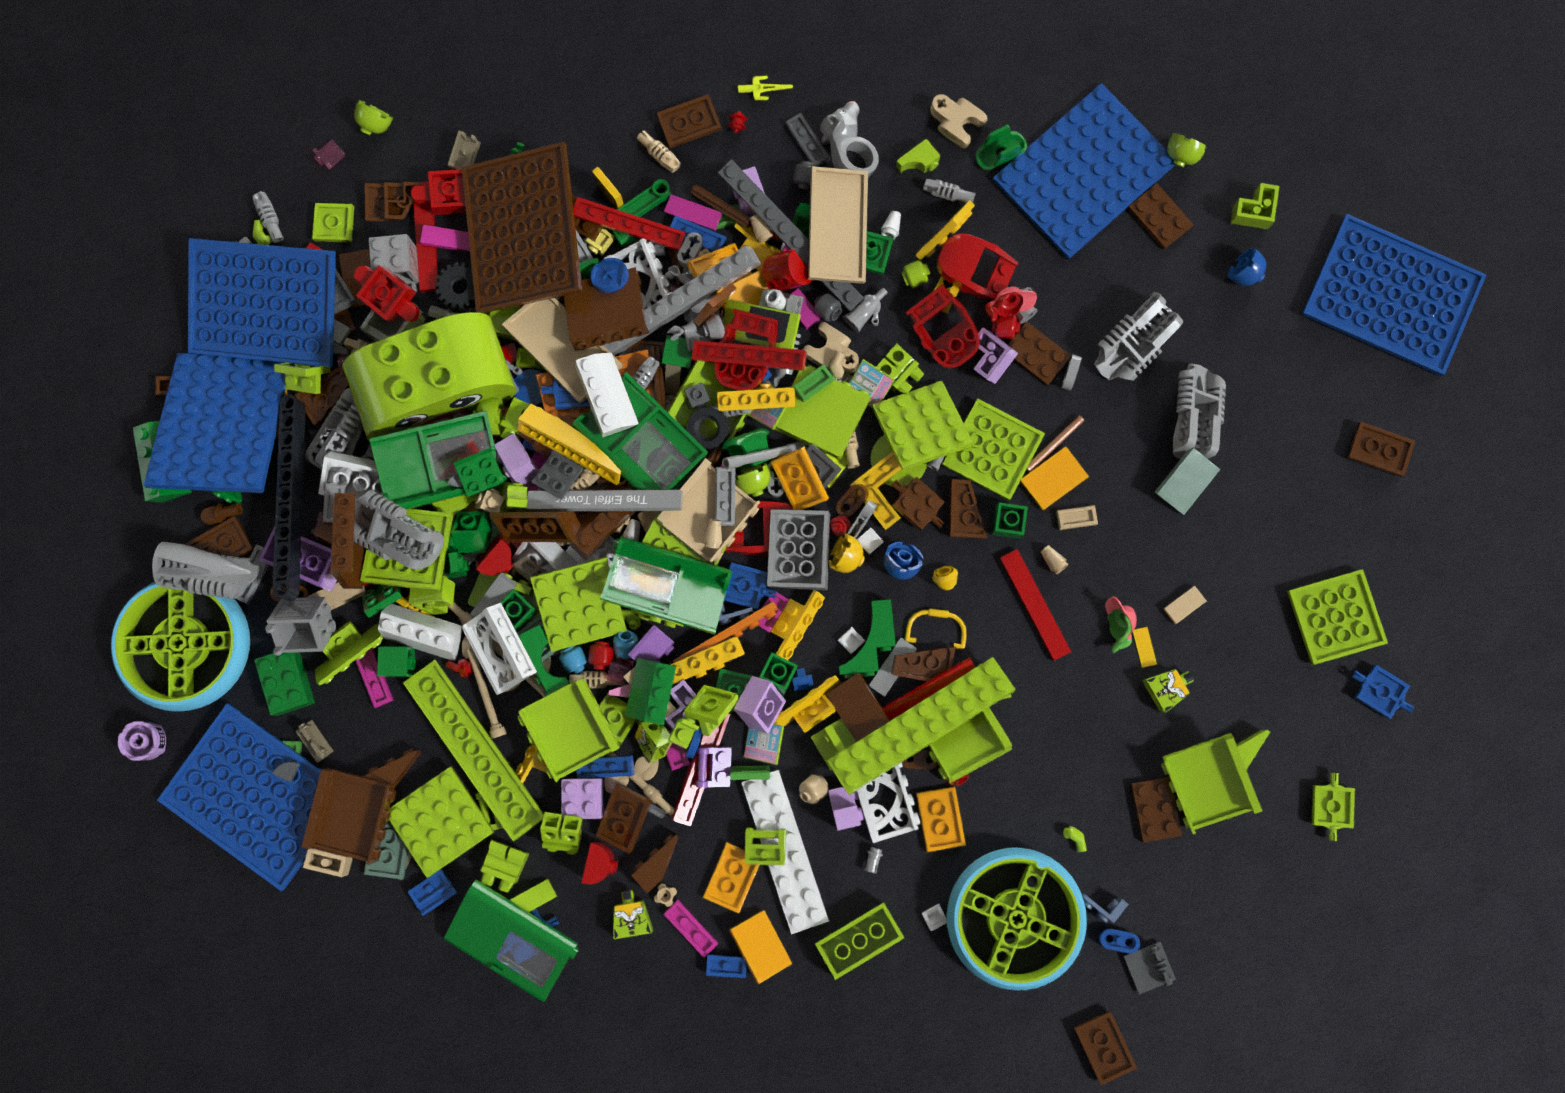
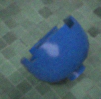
M1250 248L1236 259L1239 263L1235 269L1231 266L1228 272V277L1240 286L1260 283L1265 277V257L1257 249L1254 248L1253 250Z
M894 542L888 546L885 553V569L888 574L896 579H911L920 571L923 564V555L919 549L911 544L906 546L902 545L903 542Z

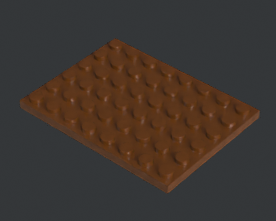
M564 142L462 167L476 313L484 314L582 292L567 145Z

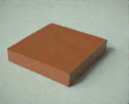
M730 283L709 300L694 319V322L700 326L705 320L721 309L737 289L735 285Z

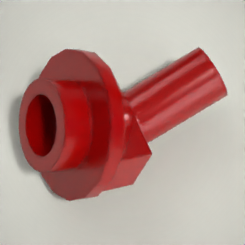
M467 658L459 660L458 664L452 661L446 663L447 668L460 672L461 677H469V673H472V666Z

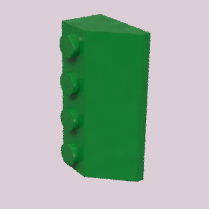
M160 421L147 422L133 427L145 501L162 503L190 494L191 490L153 489L144 486Z

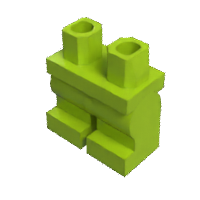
M898 344L876 366L895 379L891 390L894 392L898 391L901 394H907L913 388L906 382L908 377H911L917 383L924 375L921 369L918 368L919 363Z
M515 397L513 398L505 420L502 419L500 424L504 427L501 438L505 439L514 433L519 441H521L522 437L519 436V431L517 430L518 419L530 404Z
M545 812L540 828L543 841L542 848H547L551 852L562 850L572 855L578 853L582 837L581 825L583 817L565 815L563 825L561 826L562 814Z
M491 840L488 854L481 869L483 872L481 883L492 886L495 877L502 880L498 889L508 893L513 884L518 882L530 853Z

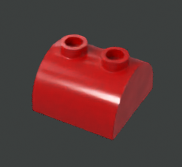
M794 249L767 256L763 262V278L771 290L785 291L810 284L813 281L808 280V269Z
M500 532L490 542L487 552L481 553L476 559V569L482 574L493 576L501 574V572L507 573L513 567L510 542H507Z
M599 841L590 844L582 878L583 884H596L605 879L609 874L616 873L618 861H615L614 854L609 846Z

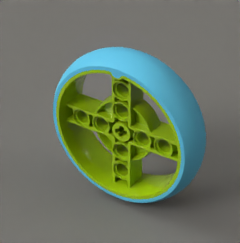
M153 582L137 592L119 613L111 637L113 664L124 686L142 702L167 711H189L201 708L222 697L232 688L242 674L250 649L248 623L237 601L224 597L208 596L222 609L230 631L209 632L200 620L193 617V594L189 593V591L164 588ZM168 595V618L155 628L152 635L134 636L137 624L145 611L158 599ZM183 601L184 605L179 609V602ZM180 620H183L184 622L182 628H179L178 626ZM222 637V644L218 646L217 639ZM202 638L203 644L199 647L198 640ZM163 640L164 646L160 649L159 643ZM144 641L145 647L141 650L140 644ZM229 650L227 661L216 679L206 688L194 693V668L205 661L210 651ZM153 654L155 660L168 670V695L155 691L145 683L136 668L133 655ZM182 658L184 663L182 667H179L178 663ZM180 678H183L184 683L180 687L178 682Z
M1005 848L990 852L969 865L960 875L952 889L947 907V928L952 946L966 968L990 985L1008 990H1029L1044 986L1068 970L1077 958L1085 939L1087 918L1082 894L1068 871L1057 861L1043 853L1026 848ZM1008 863L1027 864L1018 887L1002 891L995 898L971 889L979 877L994 867ZM1046 873L1055 879L1067 898L1070 909L1069 931L1046 921L1044 906L1037 897ZM1035 876V885L1031 887L1028 886V877ZM1022 895H1027L1029 898L1026 905H1021L1019 902ZM978 897H983L984 905L979 908L976 907L975 900ZM1001 905L1003 907L1002 914L994 915V907ZM963 906L987 916L989 931L996 940L987 964L983 963L975 955L966 940L962 926ZM1020 914L1021 921H1016L1014 924L1013 915L1017 916ZM1035 921L1039 922V929L1032 932L1030 929L1031 924ZM1057 930L1058 937L1050 940V931ZM1008 932H1012L1014 935L1011 942H1005L1004 936ZM1039 939L1061 948L1059 954L1050 963L1036 971L1025 974H1007L1016 949L1029 947ZM1000 951L1006 952V958L1003 961L997 960V954Z

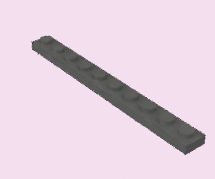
M731 159L718 172V175L789 249L796 251L808 268L809 240ZM821 281L849 312L864 298L848 282Z

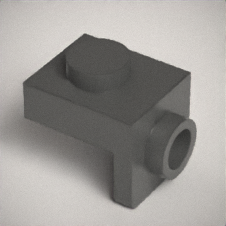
M703 383L685 390L689 400L686 402L688 409L693 407L695 410L705 407L704 403L710 400Z

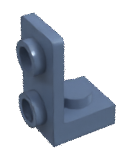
M722 605L718 623L720 622L721 625L731 623V619L739 617V620H742L751 613H754L751 607L722 615L725 612L724 605Z
M1081 893L1085 906L1090 910L1095 908L1099 912L1097 916L1106 923L1108 920L1114 923L1129 905L1118 897L1109 903L1107 907L1109 910L1106 912L1087 895Z

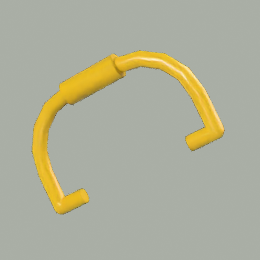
M932 608L921 610L913 614L908 621L905 641L916 643V638H911L910 632L912 624L917 617L921 615L941 618L950 617L959 623L962 632L961 644L954 643L953 647L957 649L965 648L966 627L962 619L955 614L949 613L947 610Z

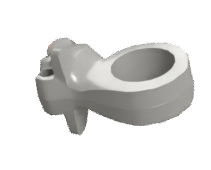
M848 102L843 108L837 109L822 121L820 131L824 136L821 139L822 145L831 144L834 168L868 171L869 178L878 165V153L869 141L857 136V115L860 109L857 103ZM846 151H855L860 154L866 163V168H857L852 165L847 158Z

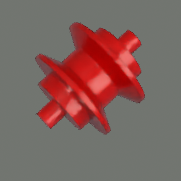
M741 111L729 115L732 122L728 123V127L734 133L746 129L743 123L747 121V118L741 114Z
M839 515L830 522V530L836 536L844 535L851 528L850 520L844 515Z

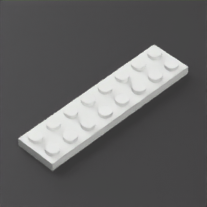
M779 770L771 772L770 779L741 782L757 830L779 831V829H786L787 832L785 865H769L791 934L829 922ZM760 838L761 844H778V839Z

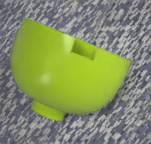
M358 100L354 110V119L361 126L360 130L368 135H371V133L380 134L387 130L393 117L372 105H365L366 102Z
M1172 133L1168 142L1167 153L1174 160L1173 164L1183 168L1184 165L1196 164L1202 158L1206 145L1192 138L1187 139L1183 135Z
M493 397L481 401L477 406V410H473V414L487 411L492 435L502 434L503 427L500 425L502 419L504 420V416H502V410H504L502 397Z
M764 463L762 467L761 464L741 470V475L739 476L735 473V485L747 495L752 494L753 497L763 494V489L769 485L771 478L767 463Z

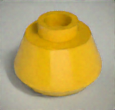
M943 566L934 571L932 579L940 589L951 590L957 583L958 571L952 566Z

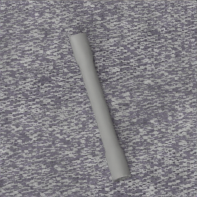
M800 441L773 449L724 458L722 464L725 469L736 468L745 464L780 457L805 447V445Z

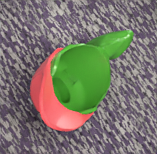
M1113 596L1106 601L1105 608L1108 613L1107 619L1109 621L1110 633L1117 640L1112 645V653H1115L1132 643L1131 633L1136 627L1137 618L1132 607L1122 606L1118 598Z

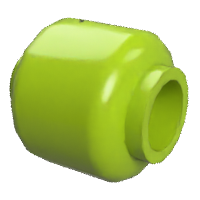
M917 260L904 266V271L901 273L907 286L910 285L911 288H916L928 282L927 275L930 274L927 264L923 265L921 261Z

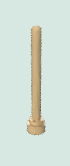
M469 648L467 654L492 726L490 727L491 731H489L491 739L505 735V728L498 722L477 656L473 649Z

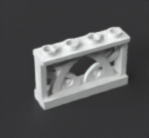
M642 238L635 244L604 259L617 258L622 260L629 256L630 263H624L627 269L636 267L637 271L651 277L646 295L641 293L645 310L647 307L652 306L651 301L658 302L657 297L659 295H662L664 298L672 292L668 289V279L662 274L661 262L655 257L654 245L652 242ZM639 250L644 251L646 255L645 260L641 261V255H639L636 260L637 264L634 263L636 252Z
M501 603L484 609L479 615L462 626L497 695L510 690L537 672ZM492 640L500 644L503 650V660L494 653Z
M902 762L893 767L892 774L885 772L882 776L874 779L875 788L872 792L867 791L866 786L868 784L857 790L872 843L917 830V825L920 824L917 812L913 813L911 807L914 805L911 793L907 794L905 788L908 786L907 778L905 775H901L900 768L903 767ZM896 776H897V779H898V782H899L900 787H899L897 784H895L894 782L891 781V780H893ZM879 783L888 786L897 793L894 804L889 812L879 804H869L868 800L873 798L878 792ZM903 798L906 808L900 807ZM880 809L885 814V817L883 818L881 813L879 817H875L874 811ZM905 813L908 816V823L903 827L897 826L892 820L895 816L897 820L902 821L900 815ZM888 823L895 829L881 835L878 834V830Z

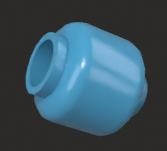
M629 630L616 634L613 639L615 655L622 659L632 658L628 654L638 644L637 635Z
M572 646L560 651L559 661L566 672L577 674L585 669L584 665L588 659L580 646Z

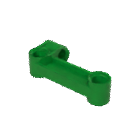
M665 180L655 181L651 187L617 210L638 217L643 216L670 198L668 183ZM661 188L666 189L664 193L657 192ZM610 229L623 249L638 239Z

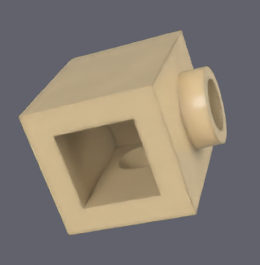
M491 488L481 491L475 499L476 505L474 509L486 512L487 515H490L491 512H499L505 497L500 496L499 491Z

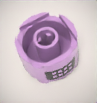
M132 722L127 724L118 737L120 752L130 760H152L165 751V732L161 725L153 722Z

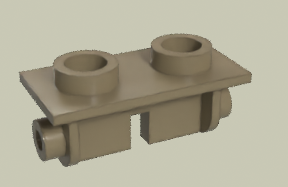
M313 720L298 726L296 733L317 763L334 752Z

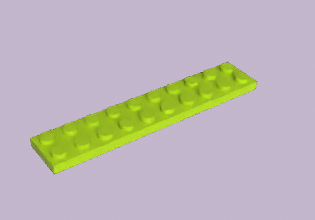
M992 657L827 760L849 796L1015 691V688Z
M434 660L403 682L512 841H515L541 822L544 813L439 663Z

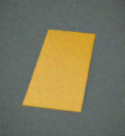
M1148 627L1135 629L1133 635L1142 668L1156 665L1157 662Z

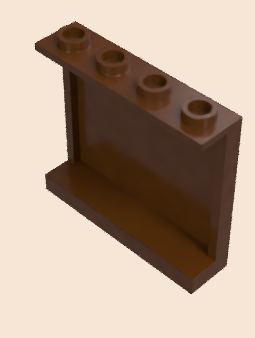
M636 267L628 269L629 278L626 284L615 292L604 293L598 291L589 278L581 280L582 292L564 296L569 339L575 351L649 334L640 290L641 279Z
M334 493L331 573L342 589H363V582L360 579L364 564L365 548L354 542L356 493Z
M330 768L321 769L302 848H316L367 861L368 865L378 861L381 855L380 844L386 835L385 824L391 816L390 804L396 796L395 785Z

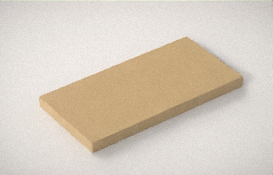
M812 166L808 280L861 284L866 282L868 171Z
M556 298L525 304L502 324L503 328L579 404L587 399L575 367V361L593 354L611 352L605 346H595L575 351L569 339L566 309ZM613 355V358L619 371L623 367V365Z

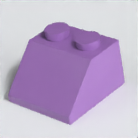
M653 625L628 655L636 662L637 658L662 663L660 659L664 655L668 656L673 651V644L675 642Z

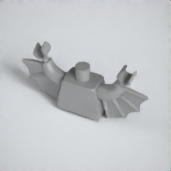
M674 265L668 268L669 271L665 274L668 279L679 278V281L684 285L694 279L688 267H684L681 274L679 268ZM716 293L684 312V319L688 324L681 326V328L676 325L667 332L674 334L670 340L675 341L681 334L685 335L688 351L693 350L694 340L707 342L715 340L710 339L709 336L705 337L702 329L705 322L698 326L694 319L706 303L716 296Z

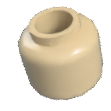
M809 776L799 786L801 799L810 804L818 803L828 794L827 781L822 776Z

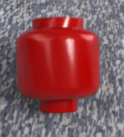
M998 315L997 320L993 322L992 332H995L998 338L1013 339L1015 334L1020 332L1021 322H1017L1016 315L1008 317Z
M595 641V644L589 647L587 661L589 664L594 665L593 669L605 670V667H609L613 663L614 649L610 646V643Z

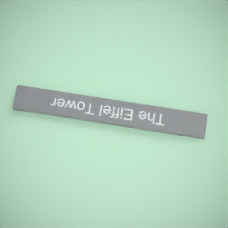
M682 490L568 491L561 500L547 491H528L526 509L528 512L682 511L683 492Z

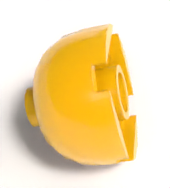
M845 533V537L841 536L831 551V555H834L833 561L829 560V567L841 573H849L860 567L864 562L862 544L853 536Z

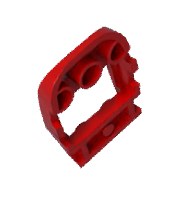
M957 234L949 237L943 244L937 259L938 271L949 283H954L964 293H971L978 298H989L992 300L996 299L1000 291L1007 288L1018 265V262L999 246L969 234ZM984 248L998 256L985 288L970 281Z
M944 285L938 287L906 312L907 316L910 315L914 322L913 328L918 333L922 341L921 344L933 355V358L940 365L947 368L958 367L972 358L978 351L980 335L966 308ZM950 303H953L964 320L934 341L922 324Z
M733 309L732 312L735 315L731 324L727 323L724 329L725 334L719 343L734 344L738 330L769 338L768 347H776L778 321L776 319ZM715 363L714 369L715 376L722 385L745 391L757 387L763 381L768 367Z
M759 501L760 503L757 507L763 508L764 546H744V530H742L741 533L737 531L734 534L735 540L729 548L726 547L725 553L731 551L739 552L742 555H769L771 510H794L793 507L786 503Z

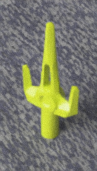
M755 76L753 78V85H738L739 93L753 92L755 100H768L769 97L760 96V93L793 88V85L761 84L759 80L767 79L768 76Z

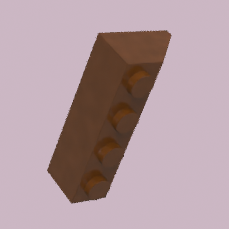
M610 482L603 490L628 489L620 484L616 485ZM580 511L576 517L581 526L573 542L566 543L586 561L636 511Z
M569 511L491 512L490 514L493 522L507 542H573L581 526L575 513Z

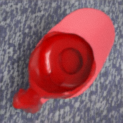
M1015 286L1008 287L1000 291L994 301L987 303L985 310L991 321L994 322L997 320L998 315L1008 317L1031 309L1036 303L1037 295L1033 291L1020 290Z

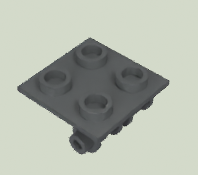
M553 450L532 480V483L539 486L542 491H547L562 500L584 468Z
M1161 942L1124 956L1139 994L1162 985L1169 986L1173 984L1172 981L1176 980Z

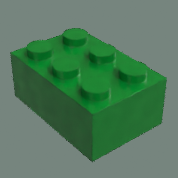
M300 652L282 653L280 655H274L273 653L255 659L270 715L279 716L315 704Z

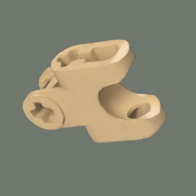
M937 95L933 99L930 108L931 115L941 122L938 130L961 148H966L970 144V135L964 131L962 126L966 123H972L977 127H981L987 121L986 114L964 98H960L955 103L946 95Z
M821 322L818 326V331L826 339L827 343L822 348L806 345L802 349L807 351L806 359L818 367L824 364L830 372L829 365L837 350L845 354L841 361L844 372L847 374L854 373L859 367V357L848 348L851 340L829 324ZM850 360H853V364H852V363H849L848 365L846 364V361L849 362Z

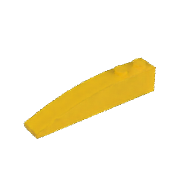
M530 404L519 417L517 428L519 432L618 485L621 476L619 468L603 451L579 431L560 418L545 412L542 408L536 407L533 404Z

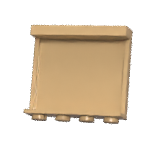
M705 458L680 489L683 492L682 511H662L656 521L711 564L713 561L717 563L723 555L722 549L725 546L729 548L734 542V534L737 531L741 533L746 527V519L749 516L753 518L758 512L759 508L757 506L760 502L754 501L735 485V526H721L722 544H720V548L705 547L703 539L709 519H715V468Z

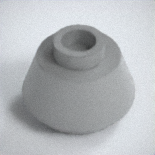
M713 314L705 320V325L702 326L705 337L709 336L710 339L722 340L725 331L720 316Z

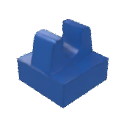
M804 668L797 669L798 677L792 678L794 691L814 689L812 675H805Z

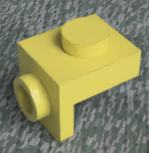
M602 229L595 242L587 237L585 240L588 246L587 249L595 255L599 253L603 256L615 240V236Z

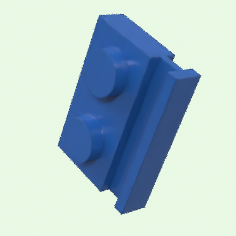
M441 869L409 890L408 893L421 911L422 916L456 895L457 891L453 888L444 870Z

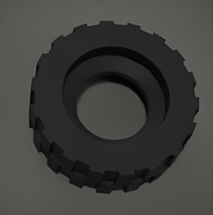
M703 407L695 410L689 416L686 431L706 450L717 449L728 440L730 423H728V418L722 411L711 407ZM711 419L717 424V433L713 437L705 438L700 434L699 426L703 420Z

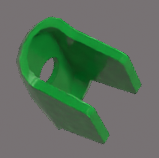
M1007 124L988 134L984 144L976 152V160L983 169H993L1026 152L1028 148L1026 140L1019 132H1010V127ZM997 149H1005L1004 151L1000 152L998 156L996 155Z
M758 428L730 438L724 442L721 449L727 450L731 456L768 450L766 437L770 431ZM770 459L745 464L737 468L739 471H741L749 467L769 461Z

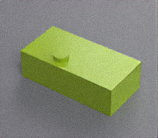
M882 903L815 945L836 980L904 939V936L886 905Z

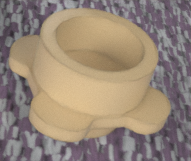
M660 884L658 886L659 891L654 900L656 903H662L670 907L673 904L672 900L674 895L677 894V890L666 887L665 884Z

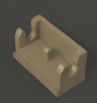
M458 131L448 163L451 170H460L462 167L474 164L480 147V142L474 135L468 137L463 131Z
M525 556L513 564L511 575L515 577L516 573L521 574L532 583L531 576L546 572Z

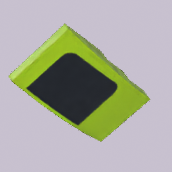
M733 300L727 301L723 319L724 329L727 323L731 324L735 315L732 312L733 309L769 317L778 321L776 348L794 349L801 314ZM738 330L736 332V341L764 347L769 345V338Z

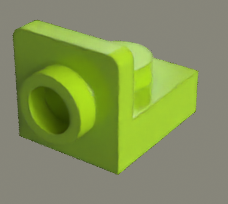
M518 348L516 366L519 368L545 370L524 348Z
M688 717L677 719L668 741L687 749L694 732L698 731L699 726L695 725L696 721Z

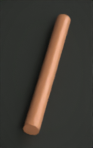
M1079 415L1030 461L1026 470L1031 472L1082 424L1084 419Z

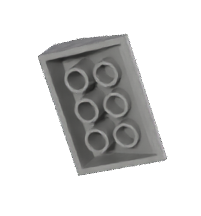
M771 510L768 587L827 590L831 518L829 511Z

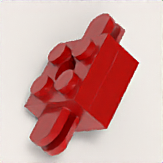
M462 169L428 171L429 185H416L412 188L411 195L413 201L416 204H431L433 215L466 213Z
M381 265L375 271L367 266H360L356 269L354 278L363 286L356 296L383 319L394 322L399 316L404 321L415 322L419 318V308L410 301L417 292L391 270Z

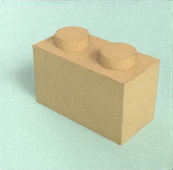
M312 848L307 851L303 868L343 877L349 874L353 858Z

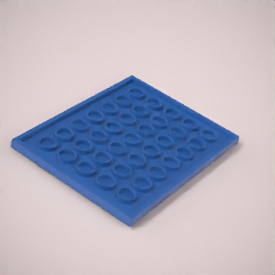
M1101 83L1026 149V152L1017 156L994 176L993 181L1069 260L1127 209L1129 205L1169 172L1175 164H1173L1174 160L1168 155L1167 150Z
M1346 214L1301 315L1432 373L1443 376L1446 373L1486 274Z
M189 238L188 353L333 367L336 251Z
M177 353L144 486L153 489L263 493L279 422L280 400L285 395L286 390L285 373L274 372V364L285 362Z
M227 703L157 801L277 889L284 891L306 859L308 849L302 848V843L321 769L233 705ZM287 762L300 763L292 782L273 775L274 770Z

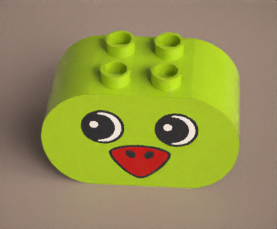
M461 313L443 317L366 345L348 356L342 366L368 441H370V438L431 424L435 420L448 418L453 414L470 411L471 415L473 410H477L478 404L483 400L502 397L504 404L516 393V387L492 320L483 313Z

